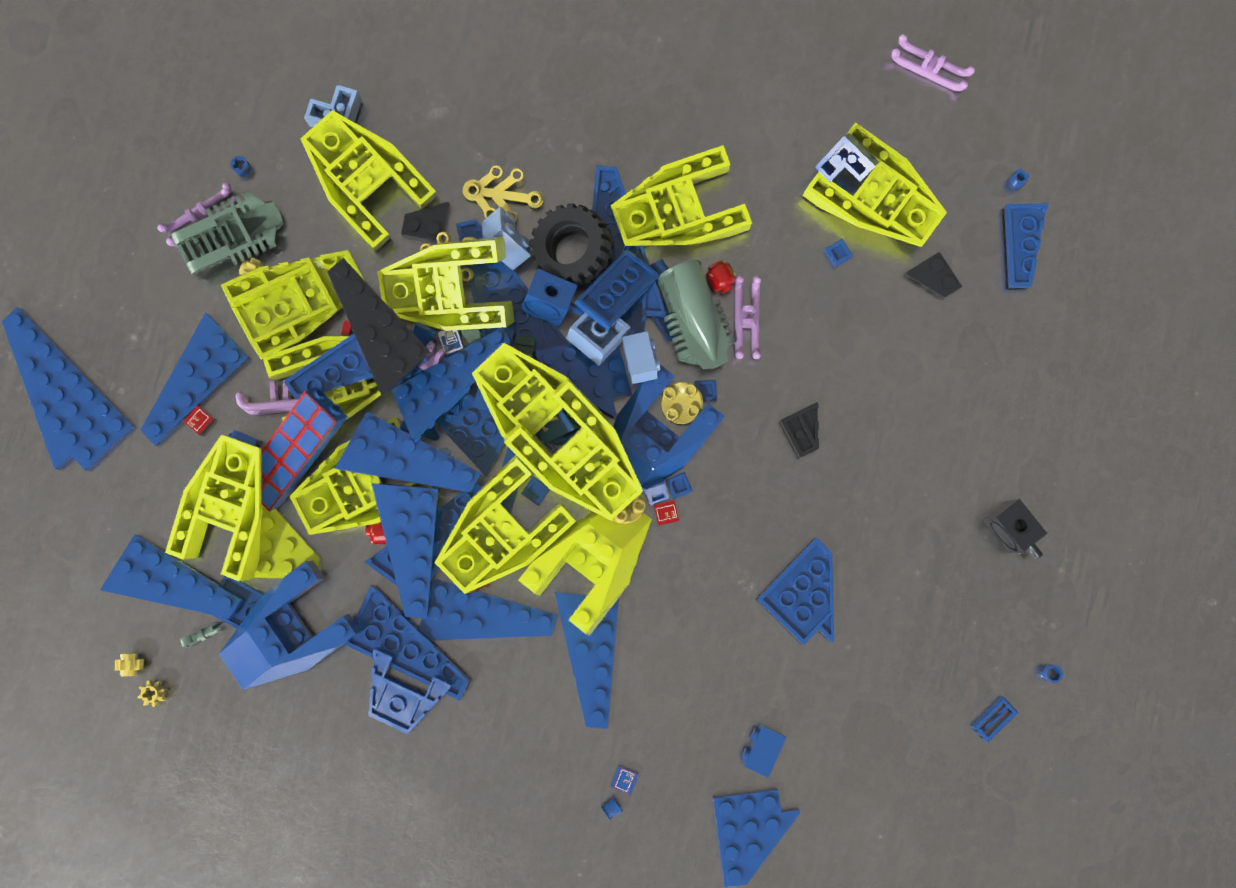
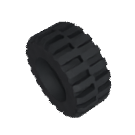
M567 204V208L563 205L556 206V210L552 211L550 209L545 213L547 216L537 221L539 224L537 229L533 228L531 234L534 236V239H530L529 246L533 249L530 251L531 259L534 260L533 264L536 269L538 268L578 285L576 290L582 289L583 284L589 287L593 280L597 279L603 270L610 266L608 261L613 260L614 253L611 249H614L615 246L614 241L611 239L613 236L611 230L592 209L589 210L586 206L578 205L577 207L575 204ZM571 231H585L588 234L589 242L584 255L576 262L570 264L559 263L556 257V249L562 237Z

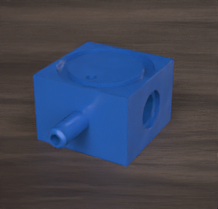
M537 268L520 310L557 326H560L567 311L580 316L584 314L583 310L571 303L578 285Z

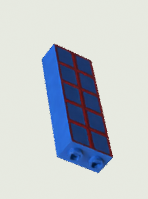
M317 387L303 392L261 451V504L269 512L282 506L348 417L340 406L334 404L326 396V393Z

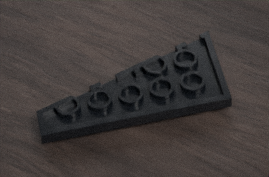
M342 258L327 273L381 396L384 397L432 353L353 267Z

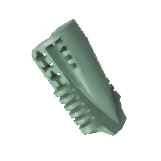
M247 190L241 193L244 199L243 202L238 195L234 196L237 202L236 205L229 198L227 199L230 205L229 208L226 207L224 201L220 202L223 211H220L217 205H214L213 208L216 214L213 215L210 208H207L205 210L209 217L171 234L191 275L229 258L236 265L238 264L235 258L236 255L243 262L245 259L242 252H245L250 259L252 255L249 249L252 248L255 255L259 254L256 248L258 245L262 252L266 251L264 242L267 243L269 249L276 247L274 242L275 232L284 223L280 211L272 201L263 202Z
M691 260L669 268L658 278L659 287L669 315L664 320L665 322H671L667 324L668 329H674L669 332L670 336H677L672 339L673 344L680 343L674 347L676 351L682 350L677 354L679 361L698 364L704 370L712 369L728 362L727 350L730 345L735 343V339L733 336H727L732 331L730 328L724 329L729 326L728 321L721 322L726 319V315H719L724 310L723 307H718L721 305L720 300H713L701 267V261Z

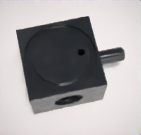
M1020 499L1006 501L984 519L1010 553L1025 552L1028 549L1035 559L1042 557L1043 553L1035 543L1044 537L1047 532Z

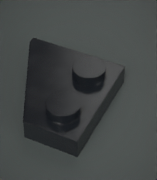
M445 202L405 214L401 232L402 237L437 242V235L440 232H446L450 203ZM442 235V236H441V240H442L443 242H444V237H445V235Z
M940 252L904 274L908 279L912 278L920 283V286L933 291L935 295L942 299L963 287Z
M817 402L780 420L798 458L819 449V405Z

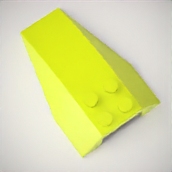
M348 250L324 254L311 259L304 258L301 261L291 263L283 262L270 267L268 265L262 266L221 284L236 318L261 360L301 342L343 308L327 272L344 258L363 278Z

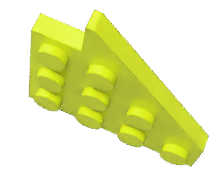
M261 504L260 559L254 577L284 578L305 561H314L321 571L322 558L277 508L269 512Z

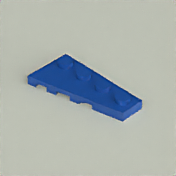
M1048 203L1006 204L1004 206L1008 288H1030L1032 286Z

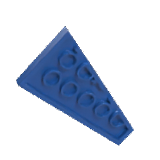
M353 333L283 382L294 398L298 400L304 391L314 387L327 392L371 379L373 376ZM426 358L421 364L429 362V360Z
M206 312L140 430L155 446L164 441L183 423L197 405L201 406L251 359Z
M504 327L495 330L392 389L413 441L417 443L422 438L420 435L428 427L431 429L436 424L434 421L442 413H447L470 390V386L475 382L472 373L503 343L513 347L512 341Z
M417 366L399 383L402 384L424 370ZM466 393L447 413H442L435 422L487 477L505 445L504 437L501 435L491 412L474 408L475 397Z
M366 412L335 467L337 470L472 493L482 473L421 440L416 443L412 440L410 434L369 412Z
M372 483L405 617L427 618L438 488Z
M476 484L472 493L462 491L436 510L431 580L440 569L435 564V561L467 503L482 488L479 484ZM386 546L364 563L397 586L388 547Z
M136 534L132 537L100 589L101 591L228 619L234 617L243 602V599Z
M434 579L429 593L427 618H422L419 630L430 641L552 636L558 614L476 590L464 594L457 585Z
M371 585L354 620L362 632L344 645L373 659L374 649L376 647L381 648L394 655L390 665L391 668L430 686L433 677L438 675L453 683L452 687L445 694L460 701L470 679L405 617L391 601L374 585Z
M554 592L585 725L591 728L608 729L619 598L589 636L569 621L587 595Z

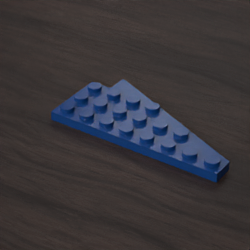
M596 166L592 210L607 224L613 235L611 239L614 241L615 248L611 249V251L614 253L613 260L608 261V264L611 265L628 249L650 266L644 246L624 245L611 209V205L626 194L618 168ZM656 282L620 318L630 326L627 335L645 332L646 316L666 317Z
M476 219L456 224L460 241L466 237L483 238L482 226ZM502 261L465 265L466 268H470L474 273L473 279L469 281L474 303L512 301L515 322L507 326V328L515 329L512 342L513 348H515L516 335L536 338L535 351L569 344L555 324L520 310L528 288L515 270L509 268ZM493 328L480 329L482 338L492 333Z
M16 307L2 321L53 467L56 470H60L73 458L85 471H89L135 426L21 308Z

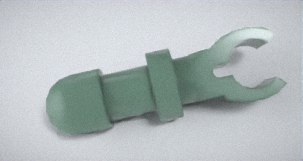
M214 622L205 629H198L197 633L180 639L182 646L186 647V649L190 648L200 640L205 641L208 636L221 632L223 627H216L222 623Z

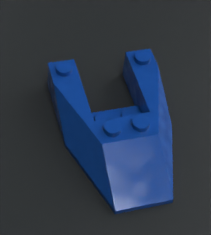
M661 364V370L657 371L658 379L645 381L640 384L617 414L613 425L643 490L641 494L645 493L644 485L661 478L665 480L683 469L725 417L708 403L681 437H679L650 414L648 410L675 377Z
M305 561L260 597L219 653V656L243 690L309 670L362 632L352 616L347 614L313 637L290 603L325 579L314 561Z

